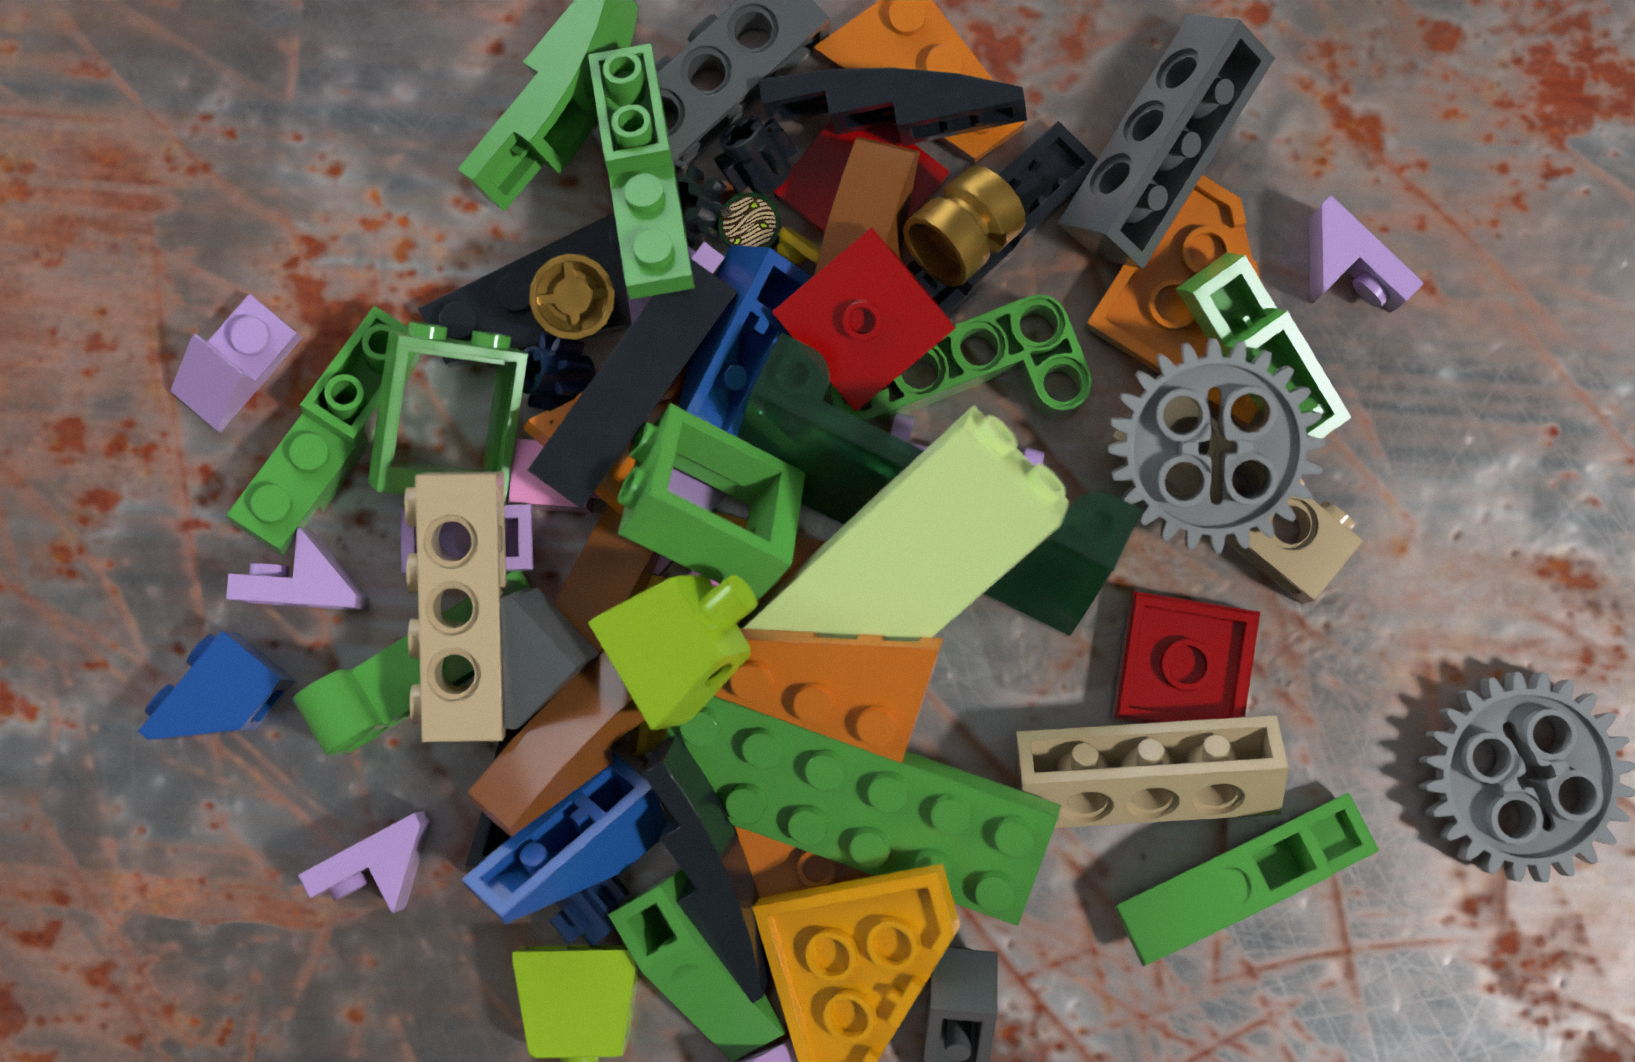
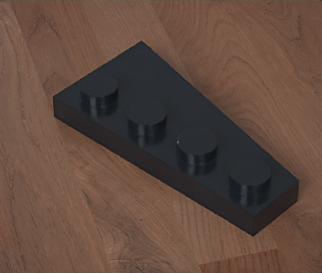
M615 212L418 308L424 322L448 327L446 338L471 342L473 331H484L511 336L510 347L521 351L530 346L537 347L539 346L541 334H553L547 332L534 317L529 303L530 285L537 271L550 259L569 253L585 255L597 261L610 277L615 292L614 308L607 323L596 333L619 328L623 330L629 329L632 323ZM442 357L444 363L449 368L477 362Z

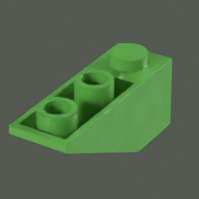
M679 868L635 893L608 914L641 972L733 1062L784 1035L787 1031L765 994L763 998L754 1003L749 1000L678 905L677 900L688 877L682 868Z

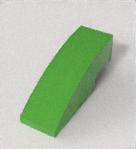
M1227 252L1175 288L1208 340L1209 338L1218 340L1222 356L1228 357L1235 342L1242 341L1246 344V362L1251 363L1257 354L1262 350H1266L1272 353L1267 370L1268 373L1272 374L1285 365L1290 366L1294 370L1285 388L1289 391L1297 387H1308L1311 393L1298 407L1300 411H1317L1321 413L1322 417L1315 424L1305 428L1306 435H1313L1322 439L1352 418L1288 311L1277 309L1245 255ZM1249 393V397L1264 415L1265 408L1262 399L1257 394Z

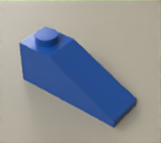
M730 245L715 276L737 291V293L690 357L678 407L738 437L790 334L772 311L810 280L812 276L771 248Z
M613 751L612 764L513 835L462 879L465 887L504 924L623 873L660 841L659 838L668 820L658 795L644 777Z

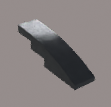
M903 68L830 69L758 80L762 104L769 119L774 117L778 123L829 113L837 135L897 123L903 146L1027 121L1023 87L959 73Z
M1059 121L1056 122L998 174L1012 187L1025 211L1026 224L1014 239L998 253L991 254L985 265L965 283L956 287L944 285L932 278L918 265L915 259L906 267L945 314L949 316L1079 190L1098 159Z
M691 258L690 263L695 288L655 295L650 299L527 469V471L581 509L737 293V291Z
M676 733L656 745L642 775L671 813L659 839L688 876L677 903L749 1000L754 1003L763 998L771 975V969L752 906L760 897L742 845L714 788L679 734Z

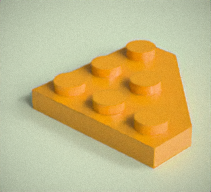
M943 863L762 897L752 906L798 1062H878L961 926Z

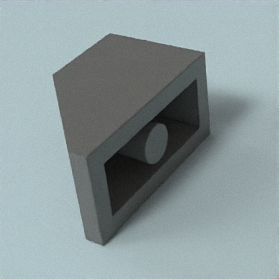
M966 947L946 949L928 978L921 1062H990L998 1008V952L973 950Z

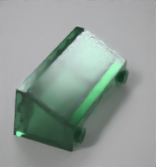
M781 333L751 391L737 438L806 473L801 506L843 527L922 454L924 450L822 401L830 381L829 368L825 359L812 347ZM1101 491L1089 492L1078 497L1068 508L1061 525L981 595L1063 636L1070 637L1114 571L1143 509L1110 493Z

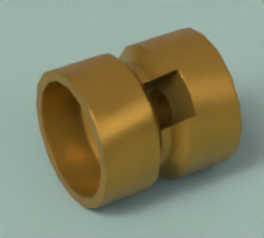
M977 165L965 169L943 189L944 198L937 197L931 199L912 215L903 227L904 240L909 252L918 265L935 280L952 287L965 283L986 264L991 254L998 253L1022 231L1026 224L1025 211L1012 187L997 173Z
M567 253L550 259L537 271L530 285L529 303L535 319L547 332L559 338L578 340L593 335L607 323L614 308L615 292L608 273L597 261L585 255Z

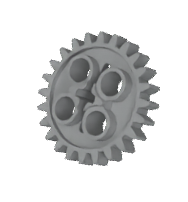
M1209 338L1205 357L1198 358L1189 343H1182V363L1174 365L1166 356L1160 353L1156 356L1158 367L1161 371L1157 378L1154 379L1139 370L1135 373L1138 382L1144 388L1140 397L1121 392L1119 398L1126 406L1132 409L1130 417L1111 418L1110 424L1126 433L1125 440L1107 445V451L1117 456L1126 457L1127 463L1117 467L1111 474L1113 480H1132L1134 483L1121 497L1125 505L1134 504L1142 500L1147 503L1138 518L1143 526L1153 522L1159 516L1164 519L1160 533L1163 540L1168 541L1181 528L1185 530V544L1188 550L1193 551L1202 534L1209 535L1210 543L1216 553L1222 552L1225 536L1233 534L1242 548L1247 549L1250 542V528L1257 526L1263 534L1272 538L1275 535L1270 521L1271 516L1277 513L1292 522L1296 519L1292 508L1287 503L1291 495L1303 499H1311L1312 493L1299 481L1302 474L1315 475L1322 473L1323 468L1306 459L1307 451L1324 447L1325 440L1313 435H1306L1305 428L1319 421L1322 418L1321 413L1308 410L1300 411L1298 405L1309 396L1311 391L1305 386L1289 391L1285 388L1294 371L1290 366L1285 365L1272 374L1267 372L1272 353L1262 350L1249 363L1246 362L1245 342L1236 341L1229 356L1225 357L1222 356L1218 340ZM1212 387H1218L1220 390L1218 419L1220 435L1226 440L1232 441L1231 449H1224L1219 454L1222 500L1216 504L1210 501L1212 461L1208 454L1198 450L1199 442L1208 441L1211 437L1208 391ZM1245 394L1259 395L1264 403V417L1253 428H1237L1233 424L1230 415L1233 403L1237 398ZM1179 396L1192 397L1199 409L1198 419L1194 426L1180 432L1167 428L1163 414L1168 402ZM1244 461H1260L1265 467L1266 472L1265 482L1261 488L1250 494H1242L1235 491L1232 485V475L1236 467ZM1177 463H1193L1198 467L1200 473V481L1197 488L1189 495L1177 496L1168 492L1165 486V477L1169 469Z
M1521 672L1506 673L1504 690L1494 677L1481 679L1482 699L1471 690H1461L1458 692L1459 702L1464 711L1461 713L1451 708H1443L1438 712L1443 721L1449 726L1447 732L1427 731L1426 737L1440 747L1438 755H1428L1419 758V763L1436 770V778L1419 784L1420 790L1436 792L1439 797V801L1431 805L1425 812L1427 816H1447L1449 820L1438 835L1440 839L1452 841L1462 837L1464 840L1457 854L1460 859L1470 861L1483 852L1480 861V871L1494 875L1504 863L1506 879L1521 882L1527 866L1533 881L1544 883L1549 881L1551 864L1560 875L1571 877L1575 875L1572 856L1585 863L1595 864L1598 862L1596 852L1591 843L1596 841L1607 845L1616 844V838L1606 825L1609 821L1629 822L1630 817L1618 808L1616 803L1618 798L1635 796V789L1620 784V775L1634 770L1635 763L1617 760L1615 753L1628 744L1630 740L1628 736H1608L1606 730L1616 719V715L1614 713H1601L1593 716L1591 711L1598 697L1594 693L1582 694L1572 700L1574 681L1570 679L1559 680L1550 691L1548 673L1544 672L1533 673L1528 686H1526ZM1543 717L1551 722L1556 734L1554 744L1545 752L1538 748L1533 738L1534 726ZM1505 722L1510 723L1512 726V741L1503 732L1502 727ZM1483 740H1486L1493 746L1497 757L1494 768L1486 775L1478 772L1472 758L1474 749ZM1525 766H1534L1536 776L1528 780L1529 787H1520L1517 777L1526 773ZM1568 778L1574 780L1580 790L1579 803L1570 812L1563 809L1558 798L1559 788ZM1512 801L1520 810L1521 822L1516 832L1507 836L1499 827L1498 814L1505 803ZM1542 811L1549 816L1551 821V828L1548 831H1545L1542 827Z

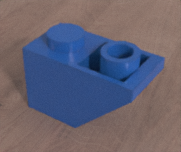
M222 630L217 637L214 634H209L199 642L188 656L186 663L191 668L176 686L173 684L166 685L149 702L145 709V713L149 718L138 732L147 740H168L253 731L260 726L294 685L296 680L239 633Z

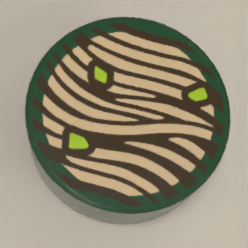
M754 192L741 193L728 200L724 206L733 211L732 216L719 217L718 219L719 232L725 246L728 249L730 245L766 247L773 250L779 242L780 236L778 233L782 228L780 214L775 204L766 196Z

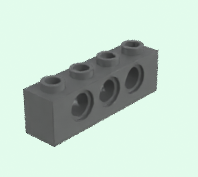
M735 0L736 2L721 16L717 17L715 14H711L699 22L688 36L690 44L673 59L669 56H664L655 62L664 110L671 111L679 117L675 127L668 131L676 176L711 146L732 123L739 120L762 99L759 79L789 75L813 53L814 46L830 35V18L813 0ZM749 28H761L771 36L764 46L756 49L746 48L737 41L740 34ZM704 69H715L725 76L722 84L711 91L699 90L691 82L694 76ZM597 117L595 123L598 127L591 133L598 150L604 155Z
M1188 15L1058 221V224L1095 258L1144 269L1271 66L1275 57L1241 20Z

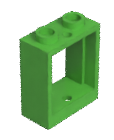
M408 321L407 332L389 330L368 483L376 492L405 495L407 487H416L415 475L425 472L504 471L506 505L528 354L510 347L511 336L498 333L473 331L470 342L446 338L448 327L423 322ZM409 352L497 364L482 470L394 460Z
M672 403L669 404L654 424L648 421L642 424L631 443L628 453L629 457L635 459L634 468L626 477L618 495V503L625 506L618 534L699 574H703L719 584L729 576L736 575L749 585L758 602L792 565L806 473ZM675 467L750 505L746 529L668 491L672 468Z

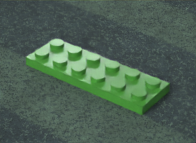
M713 696L688 723L667 728L664 740L676 733L679 734L714 788L731 825L875 876L943 863L954 904L1016 926L1019 925L1058 820L1060 804L906 751L902 763L716 696Z

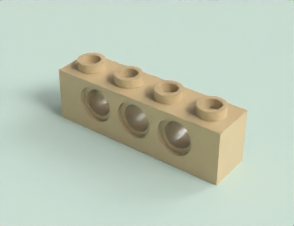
M1179 396L1173 398L1164 408L1163 418L1167 428L1173 431H1185L1194 426L1199 414L1198 405L1192 397ZM1210 417V440L1200 442L1201 451L1208 454L1212 461L1210 501L1216 504L1222 500L1219 454L1224 449H1231L1232 441L1226 440L1220 435L1218 422ZM1117 429L1106 445L1125 440L1126 433ZM1244 461L1234 470L1240 472L1248 479L1251 487L1250 493L1256 492L1265 482V467L1260 461ZM1181 462L1172 466L1165 477L1166 490L1177 496L1189 495L1197 488L1200 481L1198 467L1188 462ZM1300 479L1299 482L1304 486V481ZM1291 495L1287 503L1292 508L1300 526V534L1294 544L1284 543L1276 536L1269 538L1257 526L1249 529V548L1243 549L1233 534L1226 535L1225 542L1299 603L1304 604L1317 599L1363 540L1351 531L1355 525L1353 520L1334 504L1324 501L1319 505L1312 498L1303 499ZM1274 515L1270 517L1271 523H1272V520H1273Z
M504 471L425 472L415 475L416 487H407L405 493L406 524L408 527H417V553L408 554L406 566L409 593H418L419 619H410L408 628L410 658H420V684H413L410 691L412 724H421L422 742L502 741L510 731V729H504L500 598L507 595ZM446 522H458L468 529L472 544L466 556L454 557L443 550L439 541V534ZM457 588L469 595L473 603V613L470 620L456 622L444 614L441 608V597L446 589ZM461 655L471 662L475 672L474 681L471 685L465 687L455 686L445 678L442 665L446 656Z
M1277 715L1016 731V789L1060 804L1061 808L1055 828L1281 815L1289 767Z

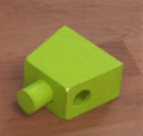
M703 574L675 576L596 616L588 624L652 731L684 725L692 720L750 657V645L736 623L757 607V600L749 585L736 575L729 576L715 588L710 579Z
M596 944L592 948L589 945L520 946L512 952V963L530 1058H560V1062H599V1057L623 1056L628 1047L640 973L637 963L625 944Z

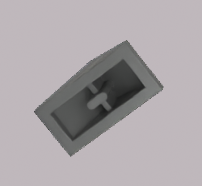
M525 587L500 598L504 729H518L530 722L564 686L600 655L540 589L535 587Z

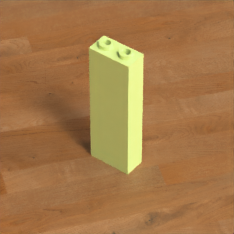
M973 405L737 625L743 629L815 632L820 638L857 639L859 634L884 635V641L918 642L920 637H933L1061 525L1069 500L1065 497L1064 486L1050 469L1042 464L1034 466L1016 448V438L1001 420L992 415L985 417Z

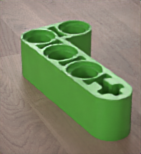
M1038 294L1022 298L955 324L956 329L918 359L932 365L936 372L937 379L929 387L922 389L912 388L905 383L900 374L890 383L891 389L897 397L895 401L889 400V389L887 388L870 399V408L868 410L860 411L858 409L855 412L849 404L844 403L845 399L832 386L831 403L833 412L841 423L849 428L865 429L895 418L896 412L902 414L909 413L1018 370L1035 409L1045 417L1062 419L1068 418L1077 412L1091 391L1092 378L1068 315L1061 303L1051 296ZM1028 315L1043 316L1052 326V338L1040 343L1030 341L1021 331L1020 320ZM969 338H984L993 347L995 358L987 365H973L966 361L961 354V344ZM1060 372L1071 377L1076 386L1075 398L1065 402L1056 401L1051 398L1044 388L1045 376L1050 373Z
M522 571L506 574L507 595L525 587H532ZM468 597L445 611L444 614L456 622L468 621L473 613L472 600ZM408 635L352 670L340 669L310 684L292 698L326 756H342L352 752L410 717V691L413 684H420V658H410ZM448 655L444 658L442 665L443 674L451 684L459 686L475 676L474 668L467 658L461 655Z

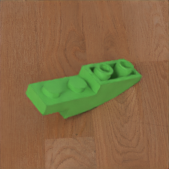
M574 0L523 61L535 77L457 169L489 202L502 211H506L544 164L558 174H561L595 126L598 115L588 55L630 47L639 8L634 0Z
M652 44L589 54L588 58L604 160L609 175L629 298L633 300L693 289L695 286L688 251V241Z
M376 306L371 309L301 402V416L226 516L231 524L284 556L296 539L297 528H304L317 509L324 512L374 438L389 330L407 332L408 327ZM409 352L404 387L422 354Z
M1348 792L1113 907L1142 966H1145L1335 875L1334 873L1378 852L1379 849Z

